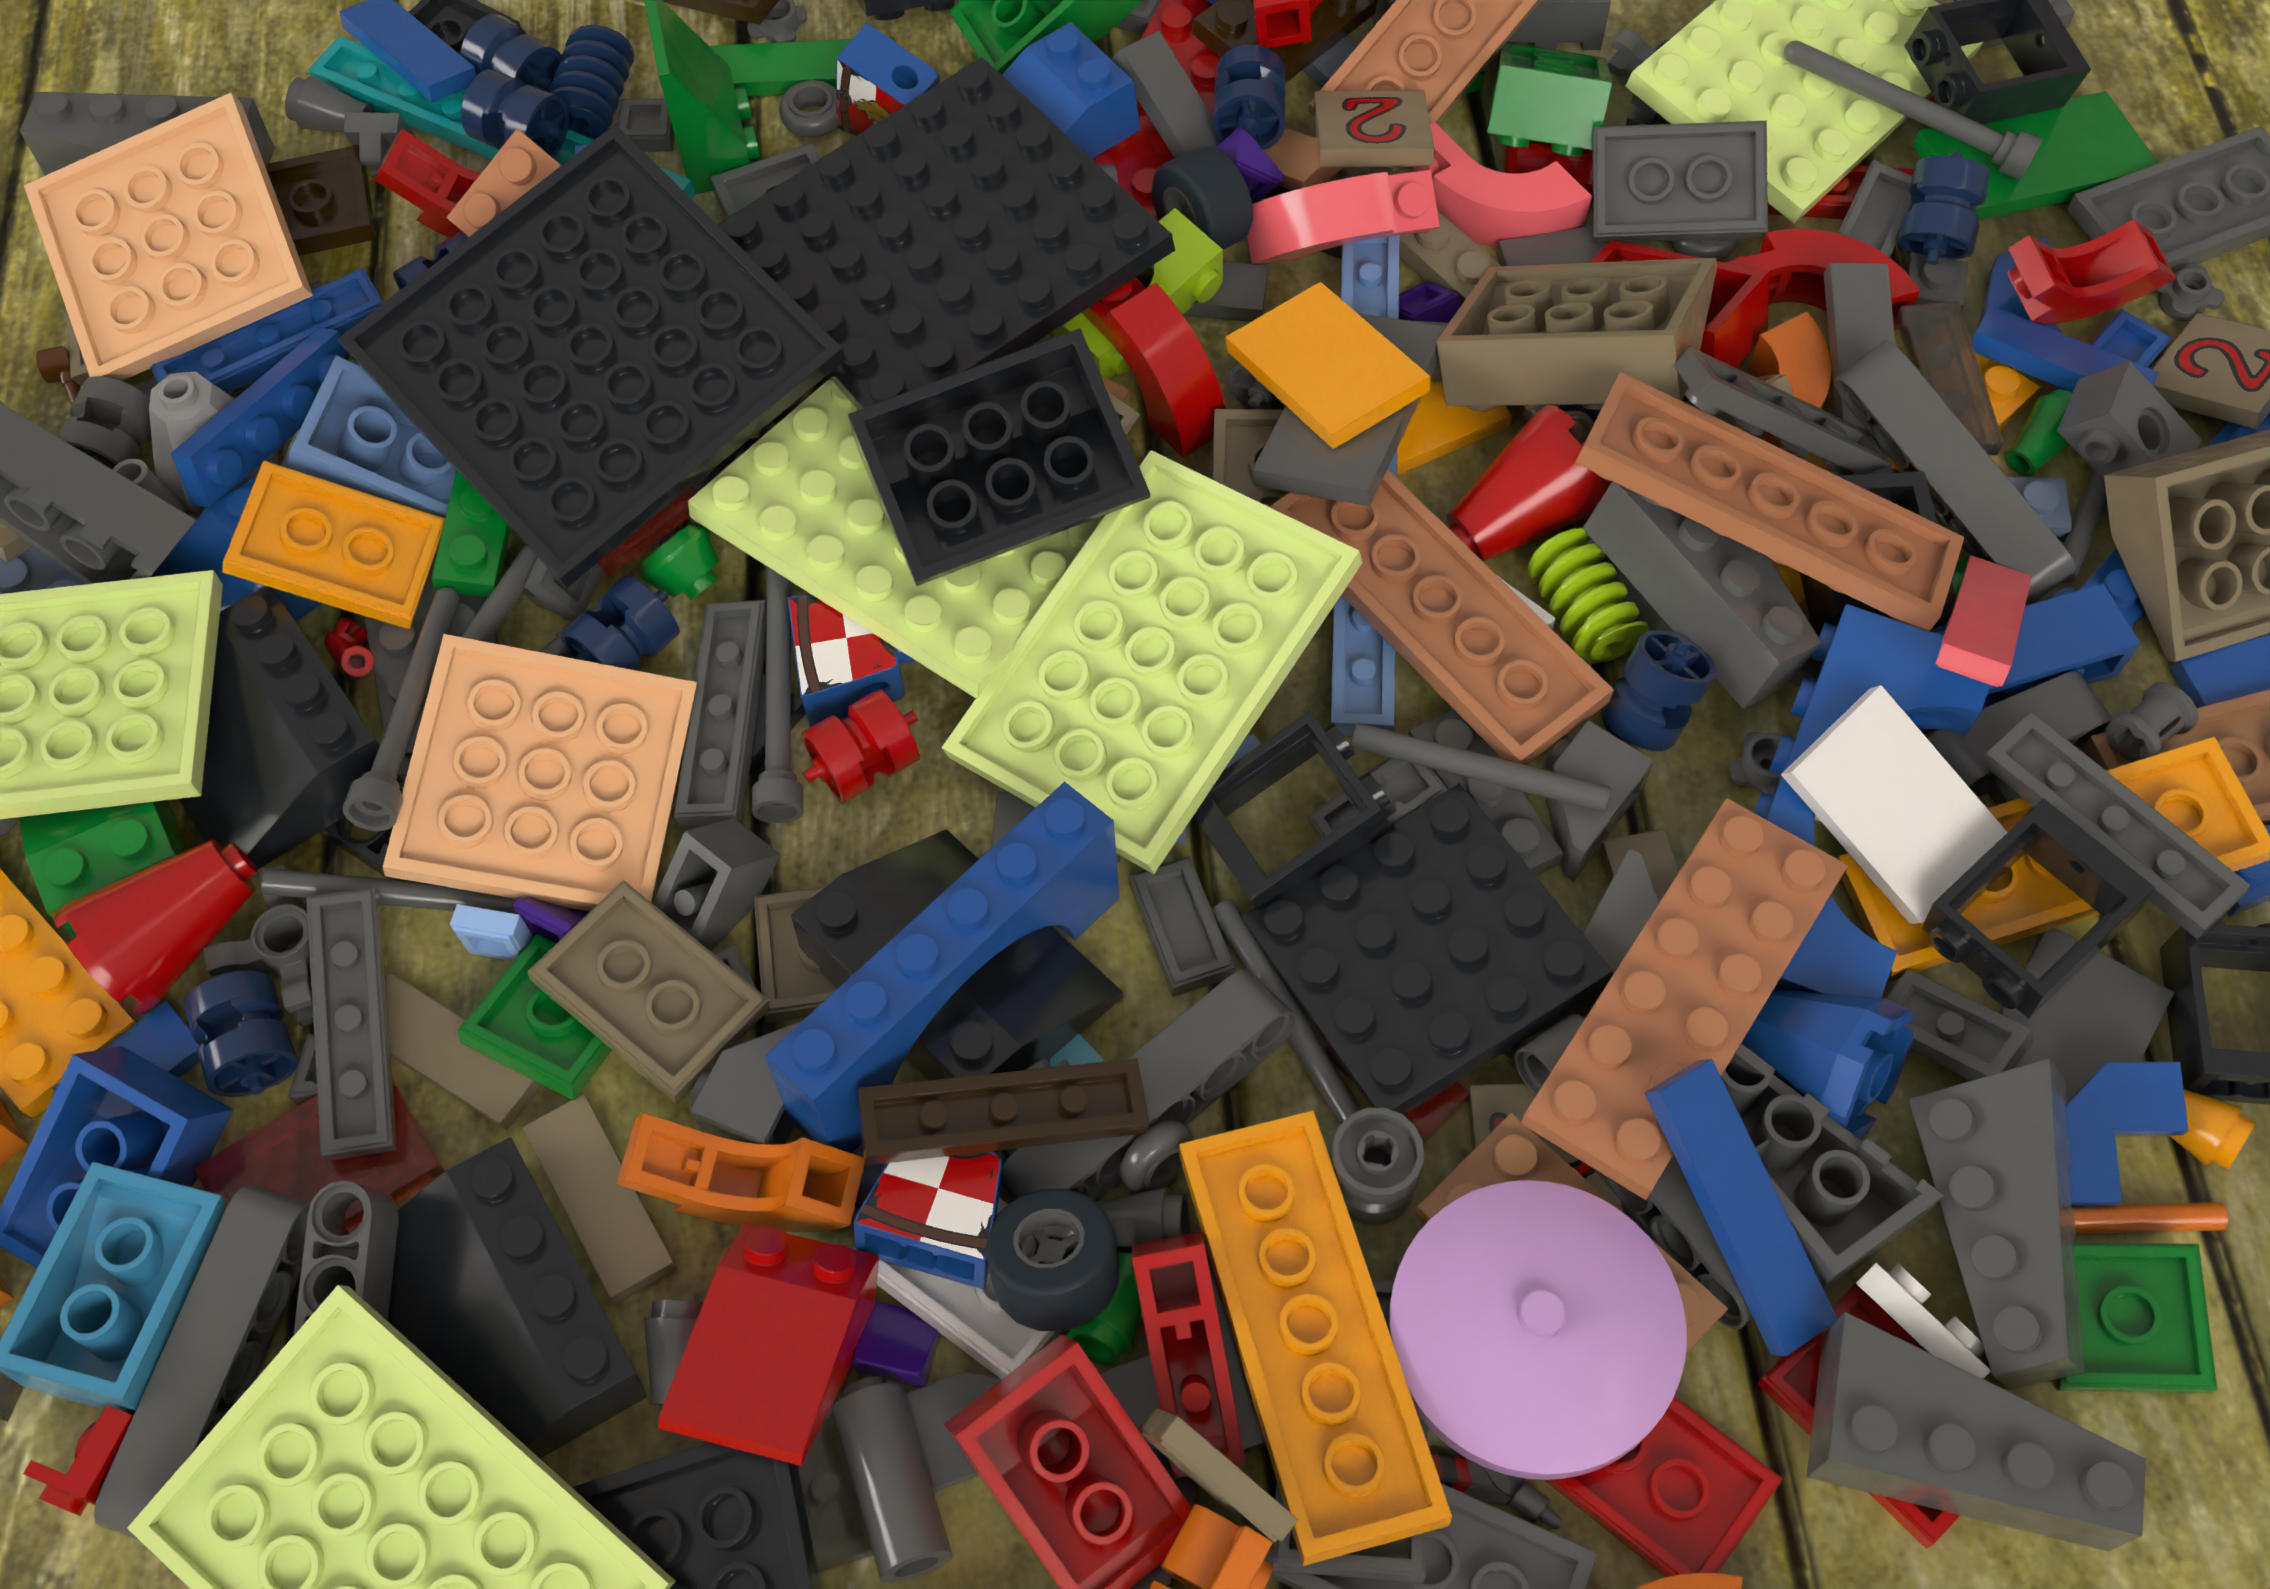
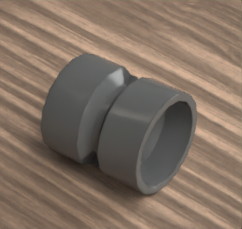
M1385 1107L1365 1108L1351 1114L1338 1127L1332 1143L1330 1160L1350 1219L1362 1224H1384L1398 1218L1410 1206L1424 1162V1146L1416 1126L1401 1113Z

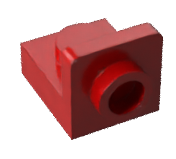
M106 1405L99 1419L92 1423L81 1435L75 1448V1460L67 1474L31 1460L23 1474L46 1484L38 1499L78 1516L82 1515L88 1503L95 1505L133 1415Z

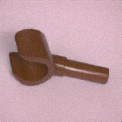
M64 346L39 350L36 354V361L40 374L49 384L61 381L72 406L80 386L71 378L69 351Z

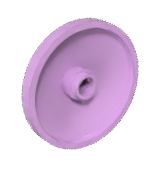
M1522 1180L1489 1185L1474 1190L1442 1208L1417 1233L1406 1250L1393 1284L1388 1311V1330L1416 1412L1435 1435L1465 1458L1493 1471L1525 1479L1550 1480L1584 1475L1617 1461L1633 1450L1651 1432L1666 1412L1680 1383L1685 1364L1687 1324L1684 1305L1672 1271L1660 1250L1632 1219L1605 1200L1586 1191L1548 1181Z

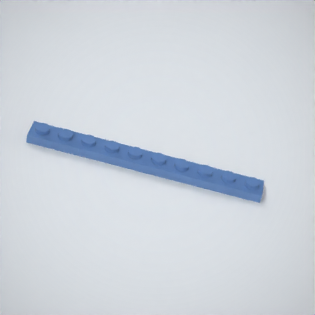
M1400 235L1342 245L1340 299L1356 313L1399 319ZM1397 450L1388 467V470L1396 477ZM1341 595L1333 606L1330 724L1334 723L1343 735H1353L1357 723L1393 732L1395 649Z

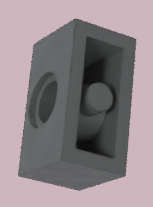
M2131 361L2078 379L2057 430L2103 480L2104 475L2196 450L2201 441V438Z

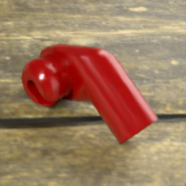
M350 618L339 619L333 632L327 631L324 644L341 673L350 679H360L371 671L373 656L370 651L361 647L368 640L366 628L358 626Z

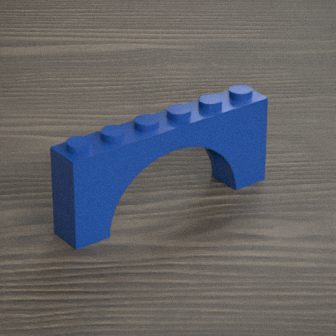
M1846 604L1837 626L1824 622L1819 635L1822 643L1811 656L1812 659L1823 662L1816 682L1806 678L1803 679L1790 713L1802 718L1795 738L1782 735L1769 771L1781 775L1870 688L1881 685L1918 729H1941L1967 735L1981 713L1990 685L1940 668L1935 664L1943 639L1942 635ZM1781 775L1774 795L1761 792L1753 813L1815 846V814ZM1830 895L1774 989L1881 999L1897 951L1877 942L1856 927L1841 911Z
M1064 781L772 1048L764 1057L791 1124L809 1140L849 1153L854 1152L862 1143L857 1105L858 1088L893 1084L900 1066L922 1031L947 1000L978 969L1016 940L1043 927L1056 925L1075 941L1119 899L1114 820Z

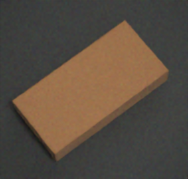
M1284 128L1281 138L1273 146L1263 150L1284 174L1283 182L1278 186L1292 191L1326 183L1343 168L1320 167L1317 138L1288 128Z

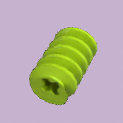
M1575 528L1559 533L1545 541L1530 559L1527 572L1533 583L1539 585V594L1543 601L1549 604V612L1556 618L1555 622L1560 624L1559 630L1564 639L1571 643V648L1587 664H1600L1615 660L1631 652L1639 637L1644 632L1650 631V628L1646 622H1634L1639 614L1638 607L1634 602H1623L1628 595V591L1624 583L1613 582L1617 575L1615 567L1611 563H1602L1606 554L1596 543L1589 544L1592 538L1583 528Z

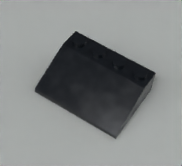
M1081 328L848 414L855 444L916 586L1146 500L1151 495Z
M264 586L220 612L201 796L179 799L204 842L214 839L223 847L231 842L236 843L258 870L345 817L343 804L350 785L356 779L361 778L363 774L371 771L380 746L273 588ZM398 774L396 780L400 784L403 780Z
M945 829L843 873L791 914L799 947L820 967L821 973L838 989L979 859ZM1052 926L1043 927L1016 940L978 969L936 1013L915 1041L906 1057L929 1080L1026 1070L1044 1058L1047 1060L1051 1059L1075 1036L1083 1033L1123 998V991Z
M511 1137L446 1170L398 1209L399 1223L388 1322L537 1457L541 1459L647 1398L631 1361ZM351 1272L345 1274L338 1283L341 1286H349L355 1292V1279Z

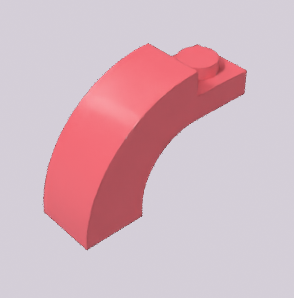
M1436 122L1430 124L1434 143L1433 165H1429V167H1413V171L1431 170L1437 210L1473 242L1498 247V242L1502 240L1585 227L1592 195L1557 161L1540 170L1529 173L1512 174L1498 172L1484 167L1473 160Z
M1431 170L1388 175V172L1345 178L1297 189L1252 204L1253 221L1247 235L1251 264L1257 265L1304 258L1310 254L1344 244L1432 231L1440 227Z

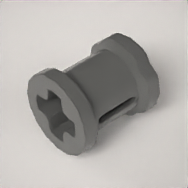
M2156 682L2144 691L2142 702L2131 712L2119 713L2111 719L2110 724L2106 726L2107 738L2112 747L2132 763L2159 754L2162 751V745L2171 737L2185 734L2194 728L2199 719L2198 711L2192 699L2183 690L2167 682Z

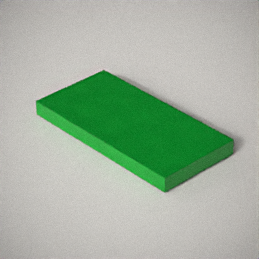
M2106 91L2071 98L2061 108L1982 124L2004 135L2008 130L2019 134L2021 129L2043 139L2020 181L1998 172L2000 166L1991 162L1992 155L1933 128L1919 130L1912 143L1921 159L1937 155L1950 156L1951 152H1960L1962 157L1982 163L1989 168L1991 177L1986 200L1983 204L1976 206L1975 213L1979 216L1978 221L2070 201L2077 193L2158 164V161Z

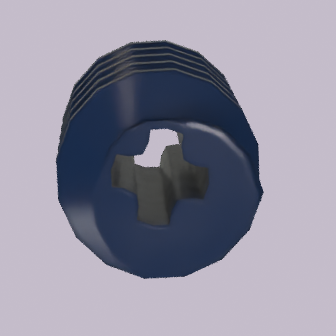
M593 24L581 26L571 32L566 41L565 50L560 57V64L555 70L554 79L548 89V92L556 94L565 100L569 111L568 129L593 140L602 135L611 126L613 114L618 108L619 98L624 91V83L628 79L630 67L634 63V49L630 41L621 33L609 27Z

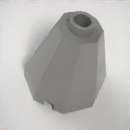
M196 371L169 374L151 389L149 416L155 476L183 502L186 510L195 517H199L206 507L190 503L171 453L235 398ZM284 443L264 461L281 466L278 459L279 453L283 455ZM262 463L228 493L256 477Z

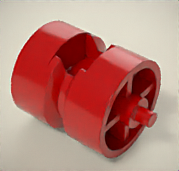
M878 689L849 705L848 717L842 720L831 715L806 729L801 735L812 759L810 760L812 767L803 771L806 780L809 783L817 778H820L822 782L825 781L837 800L844 804L873 787L875 774L881 773L891 777L919 761L920 753L909 727L918 721L916 714L911 710L902 715L887 694Z

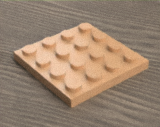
M228 93L24 185L90 377L102 376L120 381L126 380L150 369V366H153L152 364L184 354L313 296L243 105L232 93Z
M443 634L402 791L403 803L397 821L393 826L383 863L384 875L513 899L528 896L565 908L588 912L595 908L624 880L652 903L697 682Z

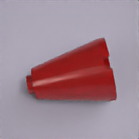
M1546 405L1536 412L1446 515L1450 526L1448 528L1483 562L1590 517L1612 483L1611 480L1604 479L1595 472L1575 463L1584 443L1581 444L1568 431L1577 424L1575 420L1557 406Z
M212 839L66 903L54 912V923L58 929L66 922H70L77 936L66 943L75 958L89 975L118 1003L128 995L138 1000L131 1012L143 1015L159 1003L203 952V948L211 943L256 891L250 878L258 873V870L236 843L231 842L223 847L216 840Z

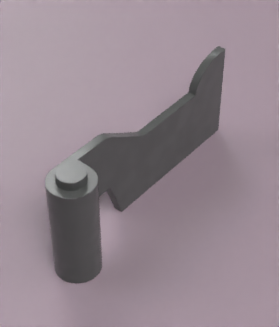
M1216 1281L1212 1284L1245 1454L1266 1446ZM1150 1355L1099 1373L1139 1432L1141 1430L1138 1427L1153 1408L1160 1409ZM964 1372L905 1393L901 1385L886 1383L885 1379L881 1376H872L848 1385L843 1390L844 1397L834 1405L832 1411L882 1582L897 1583L918 1578L937 1570L953 1557L934 1493L978 1477V1474L943 1424L1001 1381L1000 1378ZM1145 1439L1172 1480L1177 1479L1173 1478L1170 1460Z

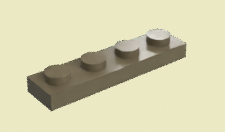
M1343 167L1328 182L1381 172H1388V175L1396 173L1390 167ZM1437 210L1440 227L1432 231L1400 235L1399 257L1426 281L1458 294L1462 305L1488 267H1499L1501 265Z

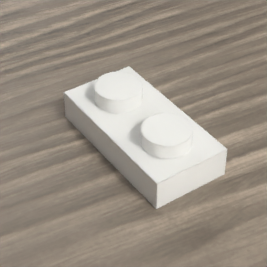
M1875 1263L1856 1282L1862 1290L1930 1354L1982 1379L1991 1372L1990 1368L1979 1359L1985 1352L1983 1342L1955 1316L1944 1326L1922 1304L1932 1294L1899 1263L1889 1272L1880 1264Z

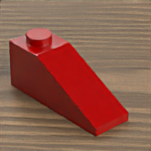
M1202 1232L1132 1245L1133 1267L1160 1409L1179 1416L1235 1466L1246 1465ZM1170 1460L1173 1478L1188 1476Z

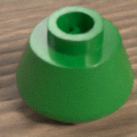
M691 522L649 554L640 563L643 581L657 589H662L672 598L684 592L689 600H692L718 579L711 568L719 562V558L708 528Z

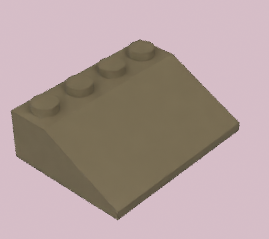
M1716 258L1488 267L1436 341L1446 406H1467L1474 411H1485L1499 405H1524L1529 410H1540L1546 405L1581 404L1586 409L1597 410L1602 408L1619 372L1625 373L1682 401L1688 386L1674 365L1689 346L1700 351L1717 271Z
M2270 429L2104 475L2111 536L2167 660L2177 662L2270 634Z

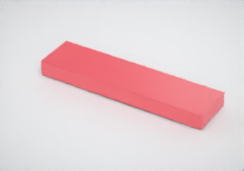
M1970 555L1960 580L1935 664L1940 668L1983 683L2002 687L2012 665L2032 575Z

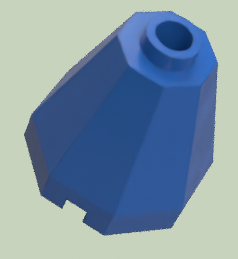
M1773 989L1741 1044L1775 1068L1773 1075L1804 1097L1809 1093L1830 1109L1827 1116L1860 1139L1869 1133L1877 1118L1865 1113L1870 1103L1876 1100L1886 1105L1895 1091L1913 1042V1030L1903 1026L1913 1021V1010L1887 999Z

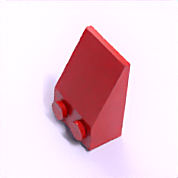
M1611 240L1590 263L1695 259L1699 257ZM1716 261L1717 271L1700 351L1737 368L1756 346L1760 334L1768 331V271Z
M744 1222L716 1269L659 1414L658 1429L802 1466L852 1365L855 1348L875 1306L879 1256L854 1250L845 1245L830 1244L782 1232L776 1228L761 1227Z
M1058 1336L943 1424L1059 1589H1130L1165 1560L1193 1509L1078 1342L1066 1336Z

